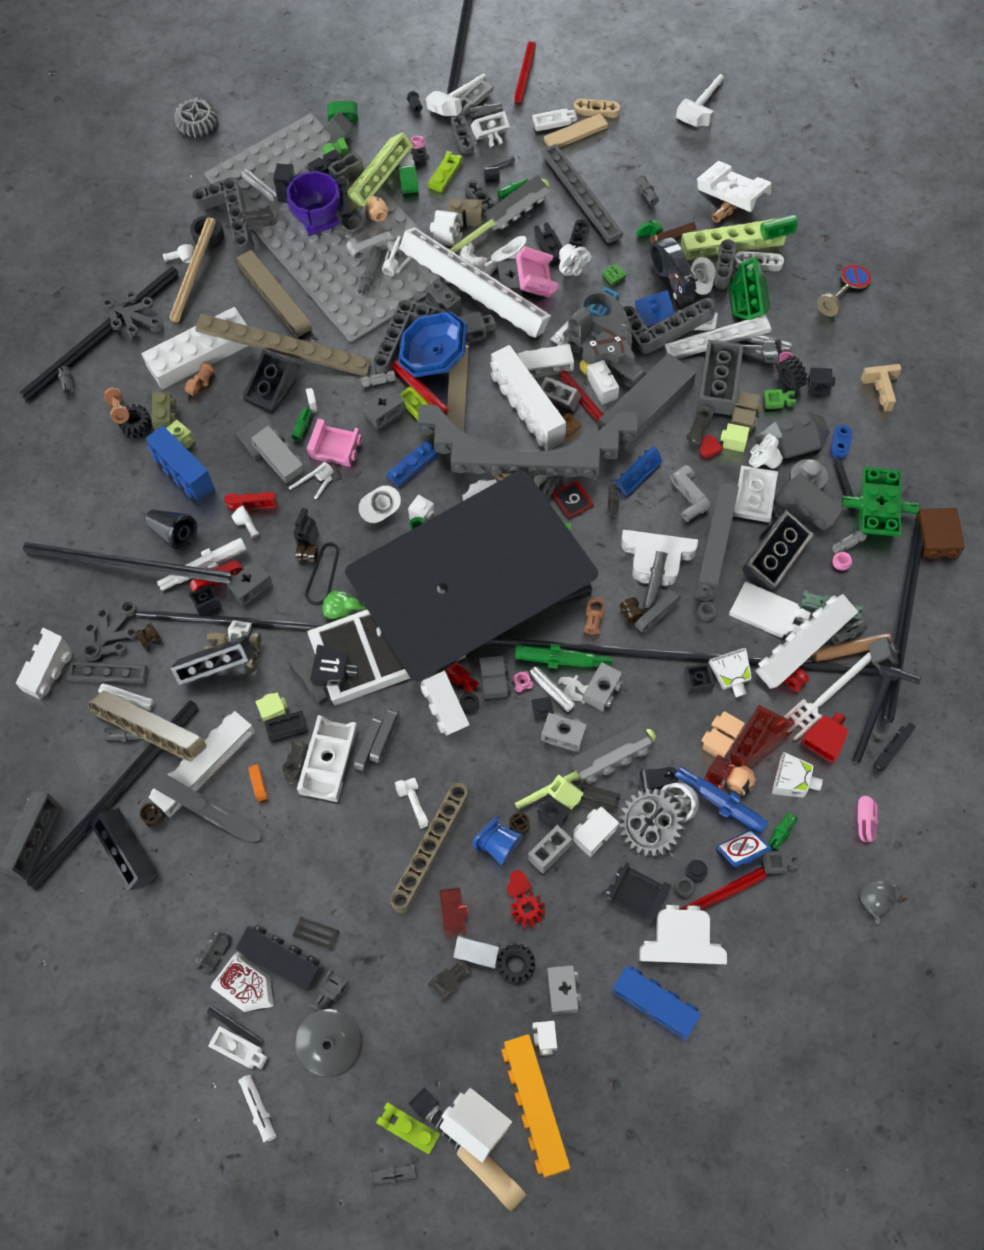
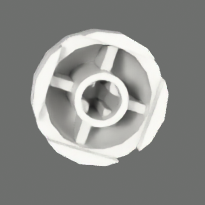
M673 783L664 786L660 790V794L662 791L667 792V797L670 795L674 796L672 803H680L677 809L684 810L680 817L686 818L680 824L689 821L695 816L698 811L699 801L693 788L687 784ZM666 815L663 819L669 823L670 819Z

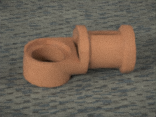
M202 363L198 374L193 379L190 378L185 386L187 394L196 396L202 386H208V380L215 373V369L210 364Z
M592 598L588 602L587 622L583 631L591 635L600 634L601 631L599 628L600 620L603 618L605 603L601 598ZM598 603L602 608L599 611L591 609V605Z

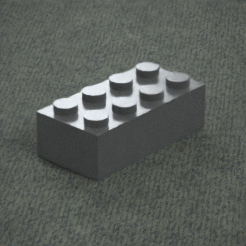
M708 340L697 406L698 411L733 415L743 344Z

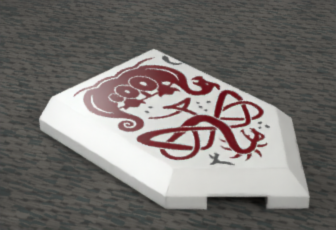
M238 952L235 953L214 980L211 988L243 1012L274 1007L271 976Z

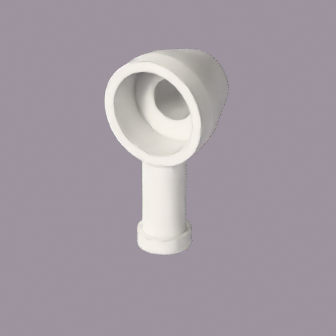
M190 244L181 245L177 251L164 253L163 258L165 262L180 257L184 263H190L195 251L194 246Z
M243 505L240 506L232 515L234 522L237 526L245 524L251 534V538L258 537L260 533L256 530L249 513Z

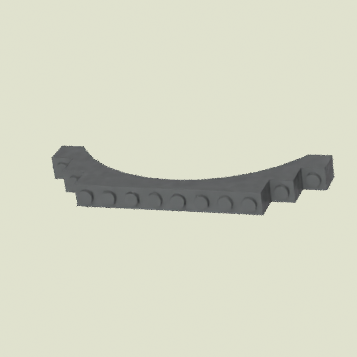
M419 405V433L435 434V452L442 454L451 453V470L457 473L474 472L476 474L493 473L499 475L504 473L513 474L516 471L522 470L531 476H584L586 478H593L599 476V458L607 460L618 459L619 440L636 441L638 412L619 411L602 429L570 446L537 452L504 450L485 444L464 433L451 423L438 405Z

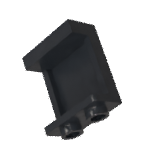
M626 862L624 868L620 866L615 875V878H617L615 885L610 884L605 894L608 896L607 904L652 927L672 885L666 882L661 884L630 868V864Z

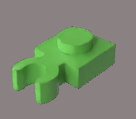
M782 389L764 390L765 409L783 408L784 404L788 406L796 404V399H790V397L795 396V391H788L783 394Z

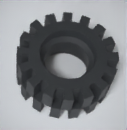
M791 356L778 363L777 367L779 369L777 371L780 373L779 378H782L781 382L785 384L786 388L788 387L789 391H795L808 383V374L805 372L806 368L802 366V361L799 362V358Z
M132 404V407L127 405L129 419L125 423L118 424L122 433L126 437L130 436L133 439L134 436L140 438V434L145 436V431L149 432V428L152 427V420L148 411L140 404L137 407L135 404ZM133 418H141L137 424H128Z
M513 943L511 946L509 944L505 949L501 950L497 957V969L501 978H504L507 983L511 982L513 985L519 983V985L523 984L524 981L527 982L533 976L535 970L533 952L531 953L528 947H524V944L517 945V943ZM513 956H519L524 960V968L519 972H514L508 967V961Z

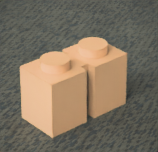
M725 711L721 717L717 715L711 725L714 728L711 732L707 731L701 740L704 742L702 750L723 762L732 747L731 745L735 743L743 730L745 723Z

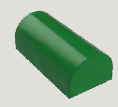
M795 215L761 223L760 232L763 240L766 241L796 233L798 219Z

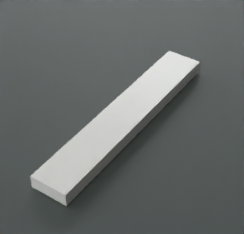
M763 315L753 320H745L665 344L667 354L670 353L675 358L680 359L706 351L708 340L735 343L771 332V326L767 316Z

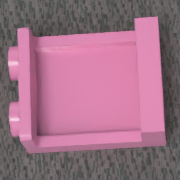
M524 247L516 256L521 290L548 298L554 294L559 288L558 282L551 281L548 266L553 259V255L528 247Z
M318 419L307 447L309 458L351 467L352 461H355L357 457V447L362 443V435H360L359 428H355L354 432L326 426L325 420Z

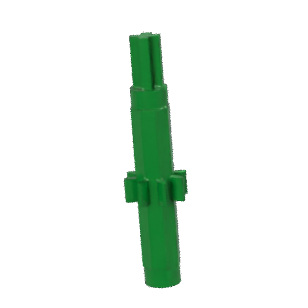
M551 644L550 648L516 645L515 659L548 663V668L555 669L558 668L559 664L578 667H599L601 662L612 667L613 662L612 657L562 650L558 644Z

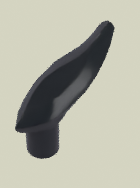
M777 509L773 510L771 514L775 519L761 533L760 538L769 532L781 514Z

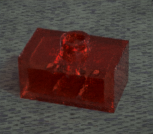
M460 887L439 890L445 937L458 936L460 932L466 935L464 917L468 916L467 904H462Z

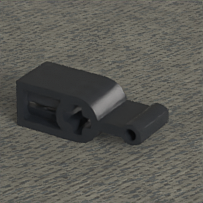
M303 507L294 524L296 527L293 534L297 545L298 543H304L306 546L315 544L319 532L315 520L308 516V509Z

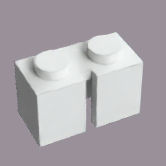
M604 360L588 365L587 379L602 405L618 399L619 386L613 375H610L611 372Z
M602 807L597 811L595 809L592 810L587 816L588 820L583 825L580 823L573 830L572 841L590 857L603 845L602 841H607L619 827V822Z

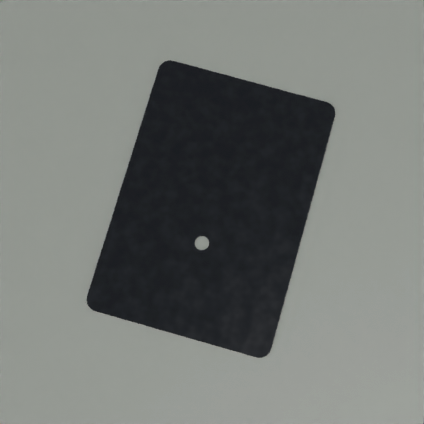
M520 470L349 564L345 569V574L412 680L420 681L591 583L598 577V570L529 474ZM439 584H447L448 590L445 593H439L437 591Z

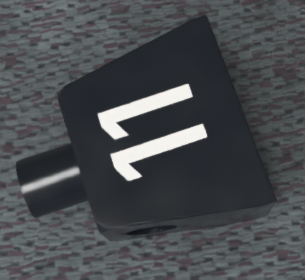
M317 644L310 681L313 686L345 685L347 676H358L359 665L349 664L350 659L347 653Z

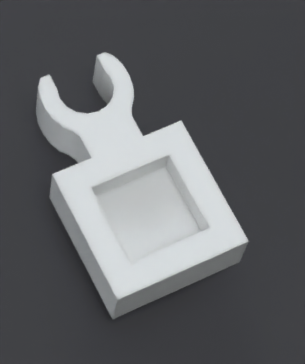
M233 620L228 628V642L243 636L248 637L252 623Z

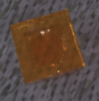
M570 413L563 417L566 421L565 435L569 438L581 428V423Z

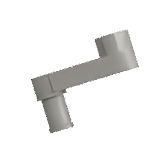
M392 232L381 233L363 242L353 238L348 241L346 248L354 261H361L370 257L372 250H378L377 253L389 249L391 253L396 238ZM399 246L394 258H399L402 255V250L399 249Z
M685 465L671 474V480L692 504V506L681 513L683 519L689 522L698 514H703L709 510L711 504L692 482L695 479L693 470L690 466Z

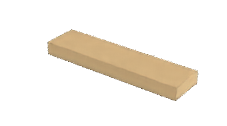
M599 113L544 136V142L548 147L557 144L561 148L608 128V123Z

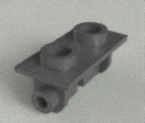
M217 929L215 932L212 931L206 939L208 945L204 951L202 949L199 951L194 960L197 962L194 967L199 968L202 965L201 970L207 974L214 970L220 959L214 952L218 951L223 954L230 943L229 939L231 936L225 932L220 935L221 929Z

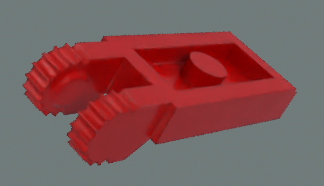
M275 492L246 493L244 495L231 493L224 497L228 510L232 511L237 510L242 505L246 510L278 507Z

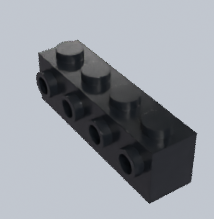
M243 636L180 658L173 664L171 670L179 685L187 682L192 683L198 678L209 677L221 670L226 671L233 666L248 663L254 651L247 636Z
M117 808L99 812L90 825L128 890L149 885L158 872L121 810Z
M261 925L247 926L235 948L236 950L304 990H313L325 967L319 964L320 960L312 955L307 957L302 954L303 950L295 945L288 946L284 943L285 939L275 934L273 936L266 933L267 929Z

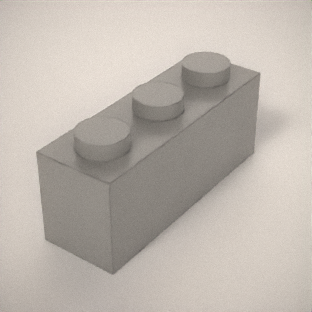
M268 425L251 437L252 445L287 484L303 472L304 463L298 455L295 456L291 452L292 449L287 442L283 443L277 430H272Z

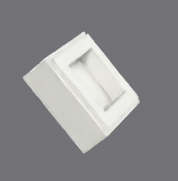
M312 388L306 389L312 413H317L318 408Z

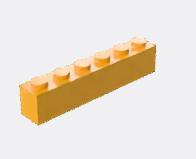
M529 1034L504 1042L505 1048L501 1049L504 1061H509L512 1069L508 1071L511 1084L516 1083L518 1092L514 1094L518 1106H523L525 1114L521 1115L524 1128H529L531 1137H528L531 1151L536 1150L538 1159L534 1160L538 1174L543 1173L544 1178L570 1170Z

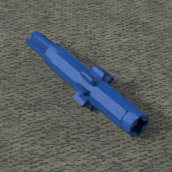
M680 766L674 776L691 786L698 794L720 807L718 813L726 818L732 815L759 833H762L768 821L739 802V795L733 791L727 794L684 767Z

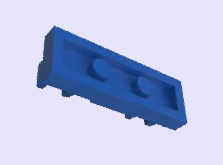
M425 441L401 460L386 476L400 488L438 456V452H435L432 445Z
M652 446L649 450H645V454L642 457L639 456L638 460L625 473L620 474L621 477L618 480H614L623 495L628 496L663 462L657 447Z

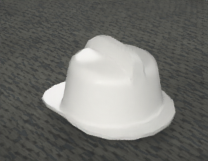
M519 236L513 239L507 245L494 252L491 260H516L519 252L526 247V237Z
M699 257L694 260L690 270L698 278V281L695 282L697 289L694 291L698 294L706 295L712 289L716 271L715 266L708 258Z
M381 486L361 499L359 503L360 516L370 523L382 521L399 508L401 500L399 492L391 486Z

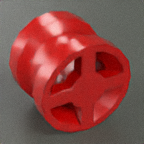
M798 667L784 681L789 688L798 692L801 690L802 685L807 684L810 679L808 674Z

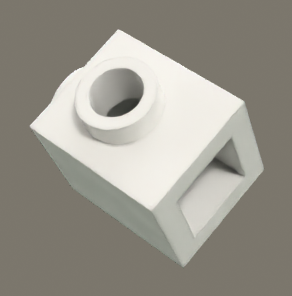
M418 495L408 508L410 520L414 517H421L426 522L434 518V503Z

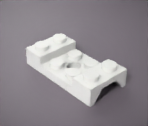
M720 161L716 162L697 179L698 190L749 212L753 210L756 199L761 194H771V182L759 177L754 181L732 172L730 165Z
M318 715L297 787L300 795L338 802L350 750L354 745L358 731L357 723L342 724L332 722ZM325 753L333 755L330 761H323L322 756Z

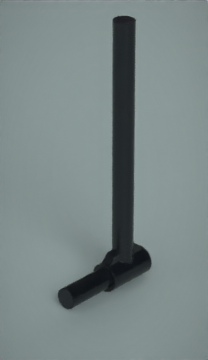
M881 665L879 674L884 679L854 754L853 761L861 762L891 681L894 682L902 679L919 685L921 677L903 672L902 669L893 666Z

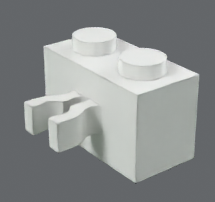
M505 111L475 119L471 124L475 140L478 141L489 137L490 148L494 146V138L497 140L498 145L503 143L498 134L506 132L510 127Z

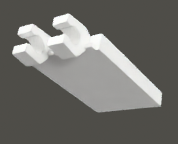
M745 581L729 615L783 638L784 635L789 636L791 633H797L800 630L798 625L792 624L794 620L803 623L807 619L809 620L811 613L800 609L797 603Z

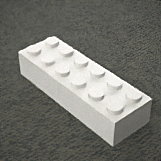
M235 307L215 316L216 318L247 325ZM195 326L141 354L146 366L163 390L200 371L202 363L212 365L248 345L196 332Z
M508 345L492 353L490 365L493 381L500 385L501 392L507 395L511 406L518 410L520 419L525 420L529 431L535 434L538 444L541 447L543 446L546 451H549L564 443L566 421L512 347Z

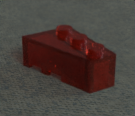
M758 705L733 747L729 762L738 767L746 766L752 768L793 733L795 722Z

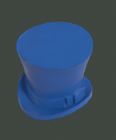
M496 815L474 838L472 846L477 851L484 850L489 852L502 866L520 844L523 834L502 826L498 822L500 817Z

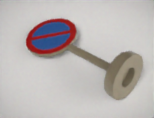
M858 265L844 267L841 272V278L846 285L836 295L825 293L818 298L817 306L820 312L829 317L835 316L841 307L838 298L849 287L858 289L867 287L871 282V275L865 268Z

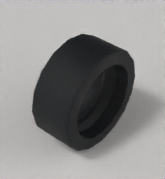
M211 215L198 217L190 226L195 244L198 243L200 237L198 235L199 231L203 229L206 219L210 217L215 219L216 224L214 228L217 230L211 235L207 248L217 246L224 237L220 220Z

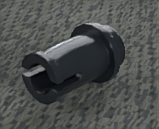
M410 91L407 94V101L411 103L414 112H420L423 106L420 103L419 94L415 91Z

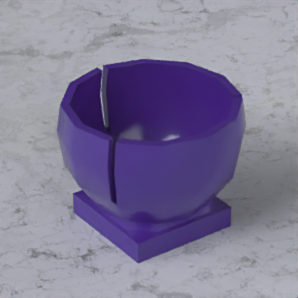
M318 171L306 172L295 177L290 182L286 190L288 207L291 214L303 224L308 236L331 229L339 224L336 214L341 206L340 189L338 183L329 174Z

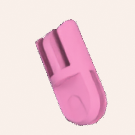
M863 796L858 801L857 822L859 823V836L863 842H873L876 839L877 824L879 823L878 803L868 796Z

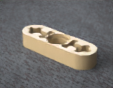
M577 99L574 102V110L577 115L594 116L601 113L603 117L615 118L620 113V105L615 101ZM593 107H600L601 109L594 110Z

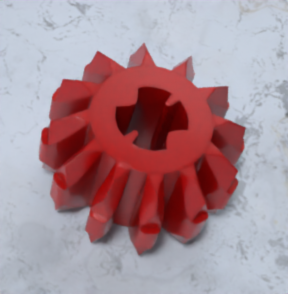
M522 892V899L515 896L514 901L516 903L510 905V908L514 910L511 912V917H517L515 919L516 924L523 921V928H526L529 922L533 928L535 927L534 920L537 923H541L542 919L540 916H545L546 912L542 910L545 907V903L540 902L541 897L539 895L533 898V892L529 893V897H526L525 892ZM527 906L531 907L529 913H525Z

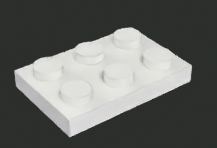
M741 465L738 481L739 490L733 516L770 523L778 472Z

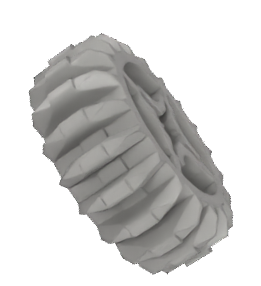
M196 97L193 100L191 98L189 101L184 100V104L180 103L174 113L175 124L179 131H182L184 135L188 134L189 137L192 135L195 137L197 135L202 136L204 133L208 134V131H213V127H216L218 122L217 110L213 103L203 98L199 100Z

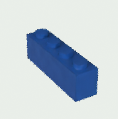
M626 966L614 985L612 992L686 1040L701 1016L698 1012L699 1009L691 1003L685 1004L680 1001V997L670 990L666 992L660 988L661 984L656 980L646 979L642 976L643 973L633 966L631 968Z

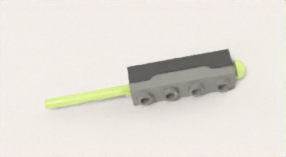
M539 175L528 181L483 213L487 222L449 250L454 253L458 252L491 227L494 231L498 228L500 230L504 229L509 225L507 221L510 219L515 221L521 216L520 212L524 210L526 213L532 209L534 202L539 204L546 199L544 195L549 192V182L546 179H541Z
M638 723L571 758L570 767L573 772L563 778L569 782L578 780L581 786L586 783L587 785L592 784L598 779L597 777L603 774H611L615 771L616 767L620 765L626 766L631 763L633 758L647 755L650 752L652 743L655 741V732L651 729L644 730L641 724ZM550 785L516 802L517 809L520 810L548 795L547 789Z

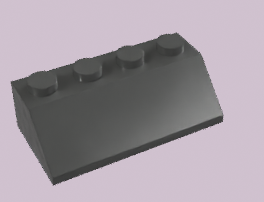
M32 792L30 798L26 800L25 809L17 819L16 828L8 838L7 847L0 856V871L4 874L23 880L27 879L60 807V804L49 793Z

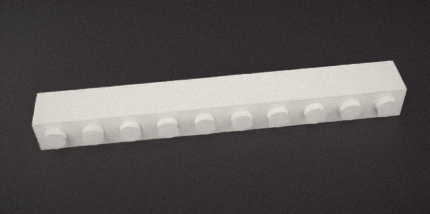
M414 227L405 231L399 249L407 256L413 257L419 264L428 267L433 273L442 276L445 281L454 284L459 290L471 295L474 300L480 301L488 309L497 312L500 317L509 320L514 326L523 329L529 336L537 337L544 333L551 315Z

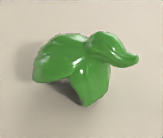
M336 590L325 597L322 609L326 618L336 619L356 614V610H366V607L356 598H352L350 594Z

